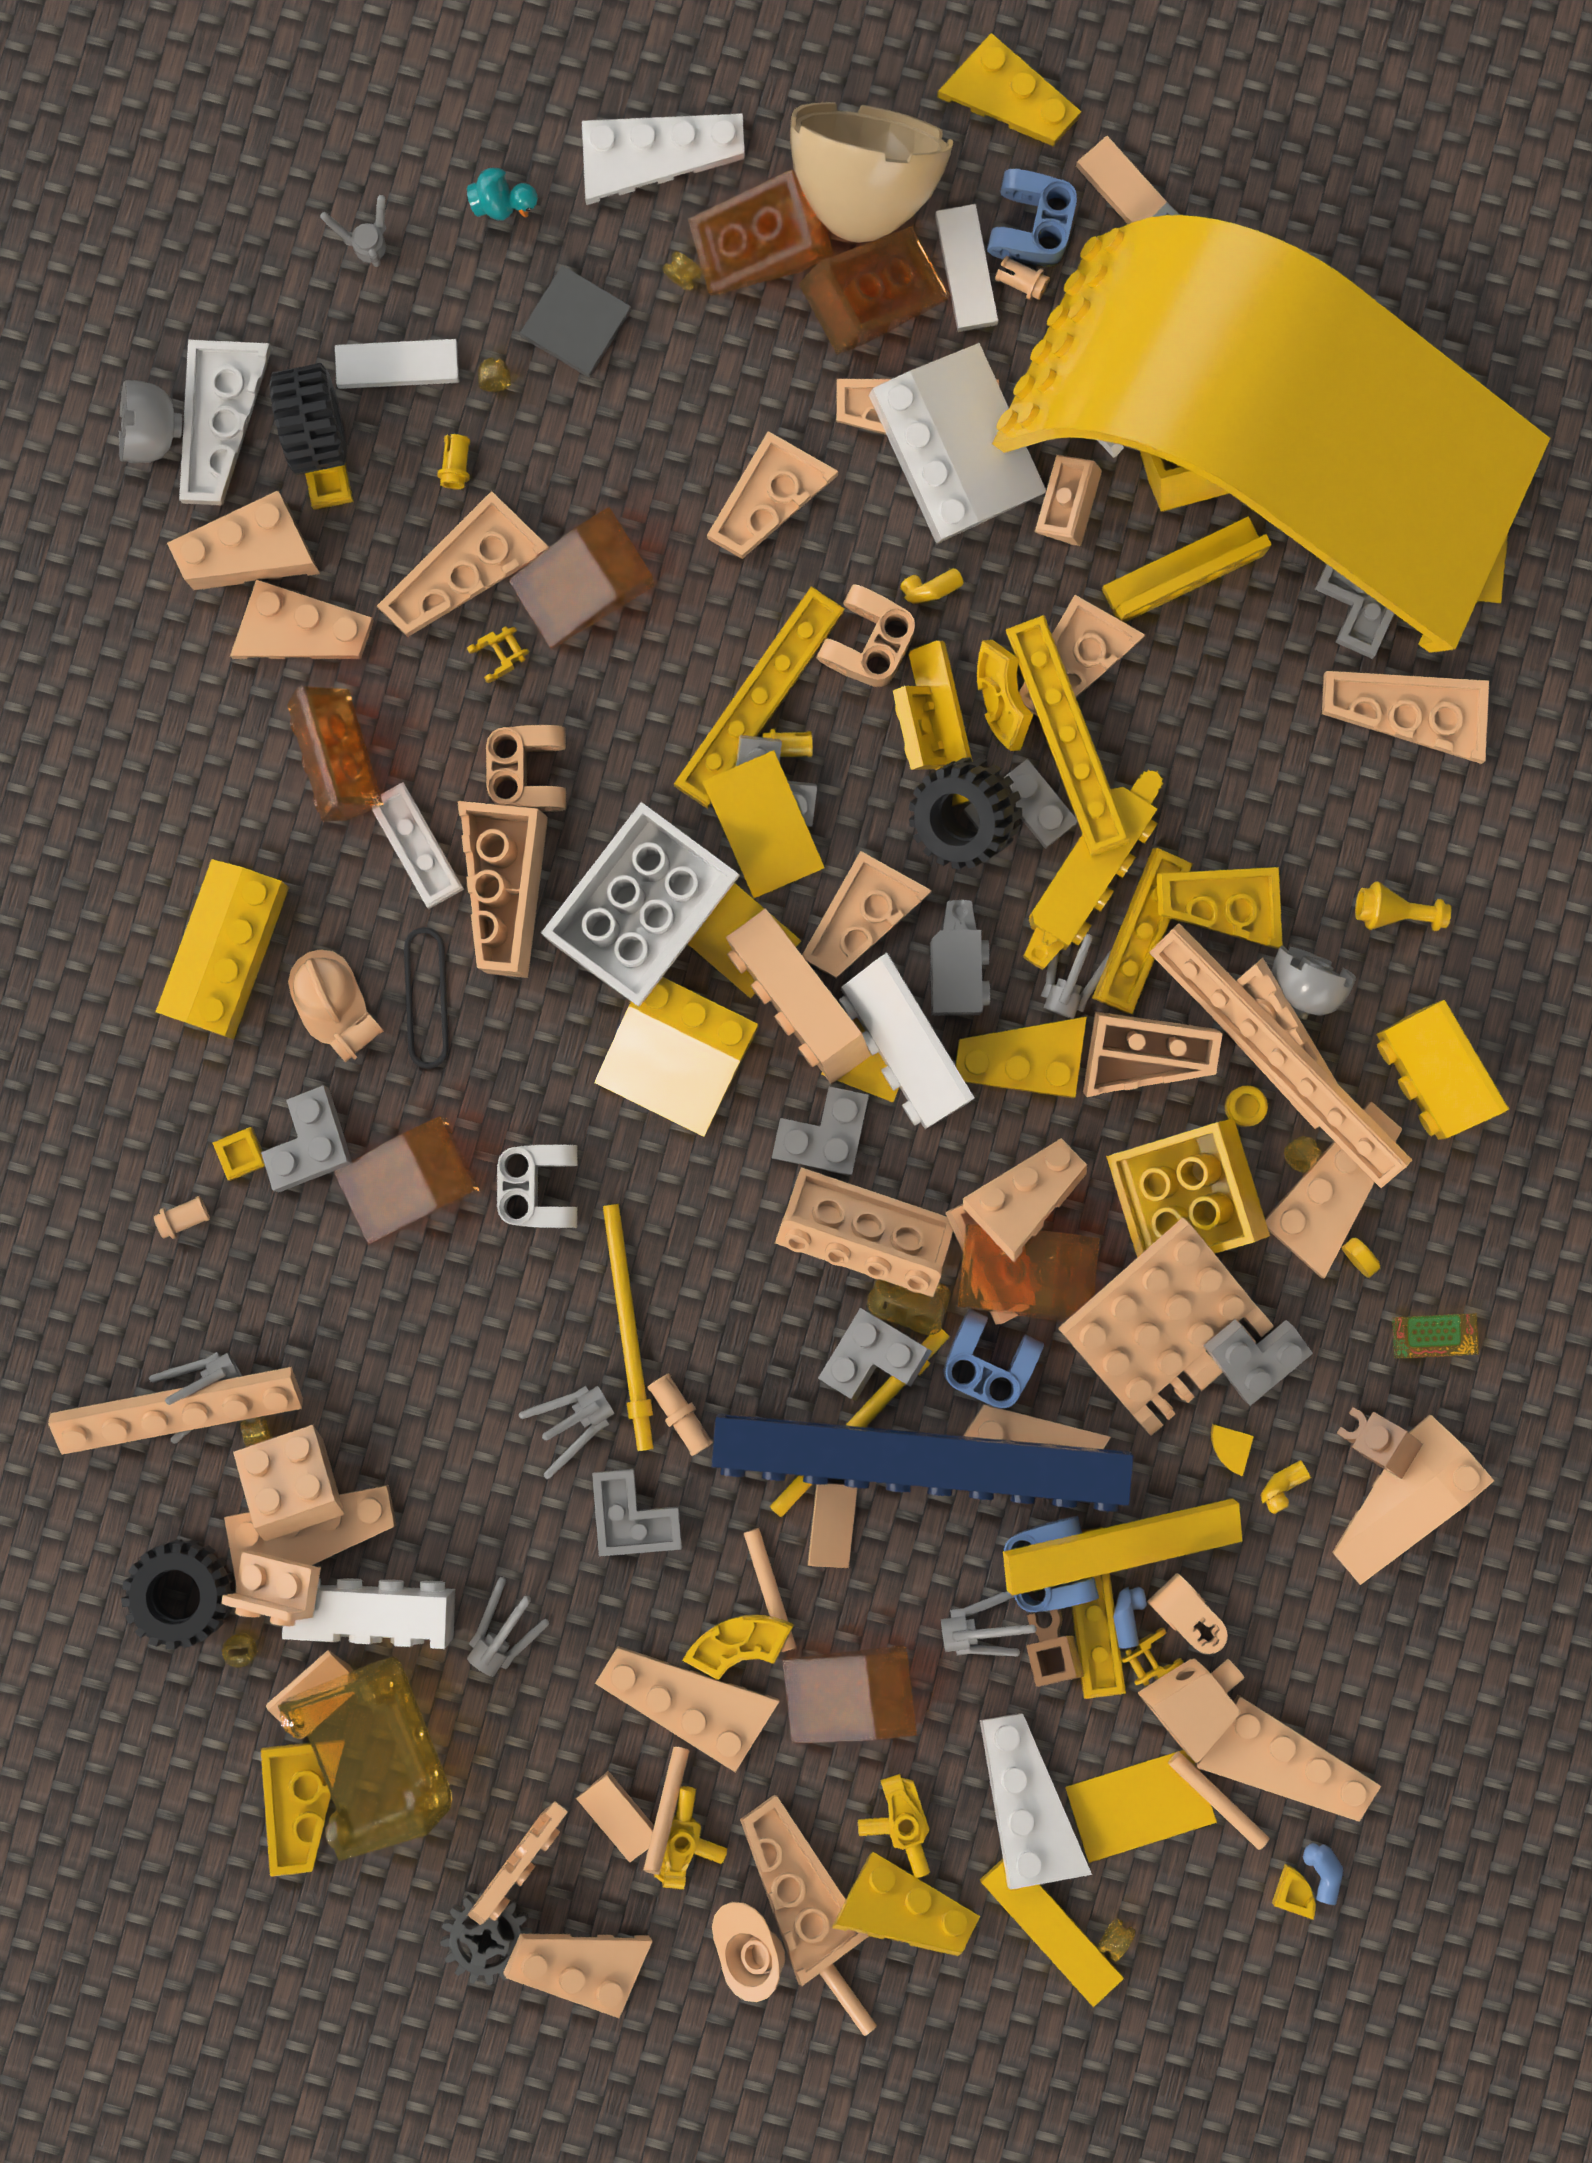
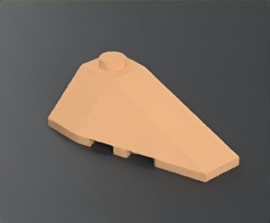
M1428 1415L1409 1432L1423 1445L1403 1478L1400 1479L1385 1469L1381 1475L1377 1476L1372 1485V1490L1360 1510H1357L1332 1552L1360 1585L1464 1508L1494 1482L1470 1451L1432 1415Z

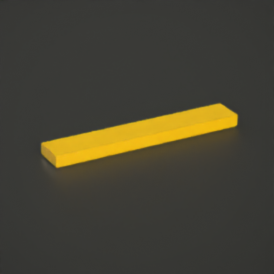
M812 586L681 772L674 783V787L705 808H709L711 800L702 781L736 767L740 735L759 736L845 611L843 607Z
M1042 615L1006 629L1014 655L1019 658L1018 665L1090 856L1093 857L1130 843L1129 836L1045 616Z
M1232 1498L1003 1551L1007 1591L1013 1596L1242 1542L1239 1502Z

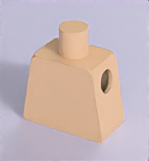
M1190 1659L1143 1688L1138 1694L1179 1746L1198 1763L1239 1716L1240 1710L1227 1693L1242 1681L1244 1676L1229 1659L1224 1661L1212 1673L1196 1659Z

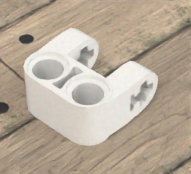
M577 1145L519 1146L508 1148L501 1154L497 1164V1209L503 1221L511 1225L526 1227L577 1228V1207H538V1167L577 1166ZM521 1154L528 1160L529 1167L525 1175L515 1178L509 1174L507 1164L512 1156ZM517 1195L523 1196L529 1206L526 1215L520 1219L512 1218L507 1211L508 1201Z

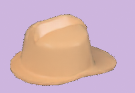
M320 949L308 952L300 957L292 967L288 980L290 994L303 1025L310 1035L320 1042L330 1044L336 1039L333 1036L335 1033L341 1035L367 1011L363 995L350 966L343 957L334 951Z
M731 1902L723 1905L714 1915L712 1931L726 1983L735 1995L745 2001L759 2002L767 1999L776 1990L780 1973L785 1963V1950L782 1941L775 1933L770 1931L765 1918L755 1908L741 1902Z

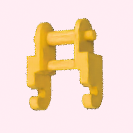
M505 626L501 629L503 632L495 635L492 631L480 638L476 645L471 644L467 647L468 652L472 654L490 645L500 658L502 666L495 669V673L487 674L484 677L487 683L493 682L514 670L513 663L518 660L520 662L526 660L525 656L530 651L520 648L513 636L517 631L515 627L508 629ZM505 639L514 653L508 658L505 657L498 645Z
M1160 1628L1155 1634H1149L1139 1640V1645L1136 1646L1137 1649L1131 1651V1649L1125 1651L1127 1655L1121 1660L1123 1663L1129 1661L1138 1676L1134 1681L1135 1685L1143 1683L1144 1686L1150 1684L1148 1680L1152 1677L1159 1679L1184 1663L1182 1658H1179L1172 1665L1169 1664L1161 1667L1157 1664L1150 1651L1151 1643L1167 1633L1164 1628ZM1142 1653H1145L1153 1669L1146 1673L1137 1659Z

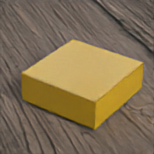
M346 463L343 466L305 473L311 505L314 510L353 502Z
M253 1127L213 1142L228 1181L265 1167L261 1154L263 1151Z

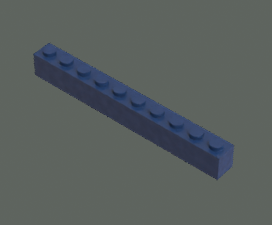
M718 1414L715 1421L711 1467L721 1468V1475L732 1477H745L746 1470L762 1472V1479L786 1481L787 1474L802 1475L803 1482L809 1484L826 1485L828 1484V1478L845 1479L844 1486L852 1488H869L870 1482L886 1483V1490L895 1492H911V1486L928 1487L927 1494L938 1496H952L954 1489L969 1491V1498L994 1500V1493L1011 1495L1010 1501L1016 1503L1035 1504L1036 1497L1052 1498V1505L1076 1508L1077 1501L1094 1502L1093 1509L1116 1512L1119 1511V1505L1129 1506L1133 1454L1130 1451Z

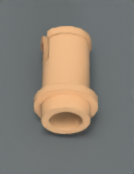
M1006 256L1001 266L1015 272V275L1012 276L998 269L995 280L1026 293V299L1031 300L1033 297L1040 300L1048 286L1050 277L1044 275L1045 271L1041 268L1038 271L1033 270Z
M366 1011L360 1019L341 1035L335 1033L333 1036L336 1039L330 1045L345 1062L351 1057L355 1060L357 1058L355 1054L384 1031Z
M197 1196L195 1199L167 1211L165 1208H161L160 1214L154 1216V1221L163 1239L169 1236L174 1239L177 1238L176 1233L201 1222L209 1221L210 1216L202 1198Z

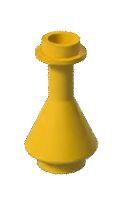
M1376 881L1372 883L1370 888L1360 889L1356 900L1355 916L1357 920L1364 921L1366 928L1369 930L1404 919L1431 922L1432 930L1439 931L1440 928H1447L1449 925L1451 906L1450 904H1445L1443 899H1437L1434 906L1409 903Z

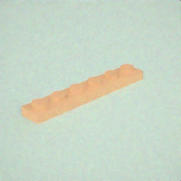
M292 1367L216 1381L171 1405H168L165 1399L182 1388L50 1413L48 1425L60 1453L63 1455L302 1409L303 1397Z

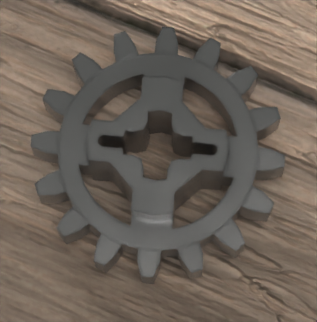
M481 1890L479 1898L485 1890ZM467 1894L463 1899L464 1909L454 1904L450 1910L451 1915L456 1920L446 1919L442 1926L445 1931L450 1932V1935L442 1937L440 1941L441 1946L451 1947V1950L445 1957V1961L448 1963L457 1960L459 1965L455 1974L459 1976L465 1970L471 1972L470 1983L473 1984L479 1975H484L487 1985H492L494 1976L497 1973L506 1981L507 1978L503 1972L519 1935L533 1933L532 1928L522 1927V1924L528 1918L527 1912L516 1914L514 1910L518 1901L513 1899L501 1913L510 1923L513 1932L506 1931L501 1921V1915L496 1921L489 1917L481 1925L471 1919L466 1921L467 1914L477 1902L474 1901L471 1895ZM484 1929L492 1931V1940L489 1945L481 1943V1935ZM460 1942L467 1944L473 1955L472 1959L464 1952ZM497 1954L503 1956L508 1954L498 1962L486 1964L489 1958Z

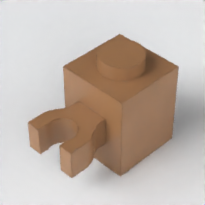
M1352 1407L1349 1414L1359 1421L1358 1429L1354 1432H1348L1340 1427L1337 1434L1348 1442L1354 1443L1352 1448L1365 1458L1402 1479L1423 1443L1408 1431L1375 1412L1368 1418L1361 1411Z
M1060 1609L1050 1610L1052 1624L1048 1628H1043L1039 1624L1037 1613L1027 1615L1029 1625L1036 1626L1037 1630L1035 1633L1039 1639L1038 1643L1026 1645L1036 1687L1084 1677L1075 1637L1060 1636L1062 1625Z

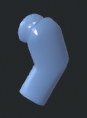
M1126 1587L1119 1592L1113 1616L1119 1648H1131L1139 1645L1133 1610H1142L1147 1606L1144 1589L1141 1587L1130 1590L1129 1587Z
M1311 1843L1305 1848L1303 1859L1306 1865L1314 1866L1320 1876L1316 1900L1336 1905L1343 1876V1867L1330 1847L1324 1844L1319 1846Z

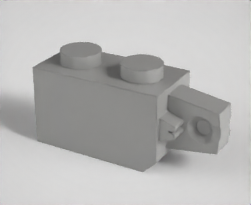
M947 901L943 930H940L930 942L931 1016L981 1015L983 1005H990L989 981H982V965H989V940H981V930L976 929L972 901Z

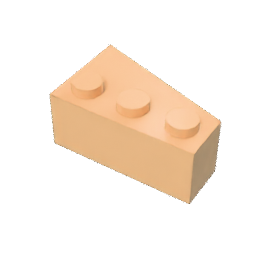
M278 490L167 543L184 580L193 590L239 585L247 581L263 579L278 580L286 576L320 574L291 511Z
M1095 1011L1083 1093L1086 1097H1091L1102 1093L1136 1089L1158 1083H1170L1215 1075L1223 1033L1213 1028Z

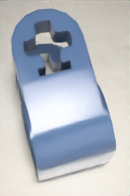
M1022 169L1006 170L1001 185V195L1012 201L1038 206L1032 233L1007 227L993 228L988 243V253L1000 259L1009 256L1019 263L1042 267H1051L1058 264L1063 258L1077 202L1075 188L1065 180ZM1052 198H1059L1066 203L1067 207L1063 210H1054L1048 205L1047 201ZM1045 236L1052 237L1058 242L1059 246L1054 249H1046L1040 245L1038 240Z
M968 1309L948 1353L943 1369L944 1377L955 1389L997 1408L1010 1407L1015 1404L1030 1379L1041 1355L1044 1343L1025 1334L1008 1370L1005 1371L972 1355L988 1317ZM959 1360H968L974 1367V1375L966 1383L956 1382L952 1377V1367ZM999 1377L1007 1378L1011 1383V1393L1004 1400L993 1399L989 1391L992 1381Z
M1078 1516L1044 1523L1019 1532L1006 1542L1004 1551L1016 1549L1019 1540L1028 1541L1033 1545L1081 1534L1082 1530ZM1094 1577L1044 1588L1046 1594L1044 1601L1033 1600L1028 1592L1014 1595L1017 1604L1028 1612L1062 1609L1099 1598Z

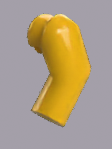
M952 568L925 584H922L919 576L912 575L901 582L900 589L906 595L904 599L912 604L937 600L963 586V578L957 569Z
M1301 1460L1274 1474L1263 1489L1261 1500L1262 1503L1267 1504L1269 1512L1276 1514L1287 1508L1289 1500L1284 1493L1311 1478Z

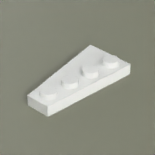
M743 114L582 121L586 205L599 202L600 198L618 193L620 196L633 192L637 187L657 181L658 184L674 180V176L691 171L698 173L745 159Z
M188 340L179 496L182 504L223 505L272 350L269 343Z
M1019 1713L980 1720L1008 1888L1016 1889L1092 1875L1024 1715Z

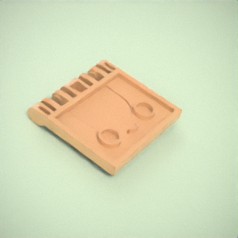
M1182 1218L1058 1329L1145 1431L1152 1436L1163 1424L1146 1406L1150 1400L1168 1420L1175 1415L1173 1407L1158 1394L1170 1383L1174 1388V1392L1182 1400L1189 1403L1194 1398V1395L1177 1377L1181 1372L1184 1371L1201 1391L1223 1373L1213 1358L1206 1352L1204 1345L1233 1320L1239 1322L1242 1318L1261 1338L1274 1326L1192 1225ZM1247 1331V1333L1249 1334V1336H1250V1337L1252 1338V1340L1256 1343V1341L1253 1339V1337H1252V1336L1250 1335V1333Z

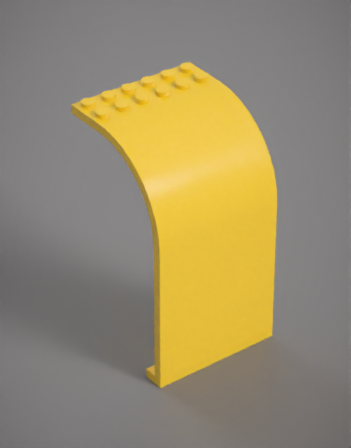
M1185 215L1149 217L1120 228H1114L1103 235L1090 238L1081 250L1080 257L1082 260L1077 270L1068 278L1064 285L1066 293L1060 305L1052 311L1047 320L1049 328L1043 340L1034 347L1030 355L1032 363L1027 373L1019 379L1014 387L1013 394L1015 397L1010 408L1001 415L997 422L996 429L998 432L992 444L1005 453L1056 438H1087L1128 446L1173 462L1229 492L1423 634L1418 645L1429 653L1456 649L1551 438L1337 270L1307 252L1278 238L1230 222Z

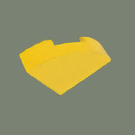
M1212 1424L1211 1441L1217 1457L1230 1471L1243 1476L1254 1436Z
M1285 1864L1272 1904L1275 1907L1314 1920L1316 1903L1309 1883L1299 1871Z

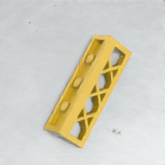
M1248 516L1104 585L1102 591L1115 618L1125 623L1263 557L1272 544L1267 534L1258 536Z

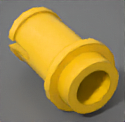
M459 434L446 435L444 437L442 469L438 470L437 476L441 479V486L449 489H463L465 482H468L470 479L469 473L466 472L470 439Z
M771 729L770 733L762 734L763 738L780 739L782 741L780 757H812V731L775 733V729Z

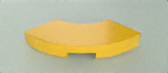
M983 640L977 663L978 690L983 692L988 712L984 715L998 740L1008 750L1019 751L1022 748L1033 717V713L1024 705L1018 691L1016 673L1019 658L994 640Z
M745 1615L731 1618L705 1632L691 1646L682 1661L717 1680L724 1675L729 1667L742 1660L760 1659L774 1664L794 1624L766 1615Z

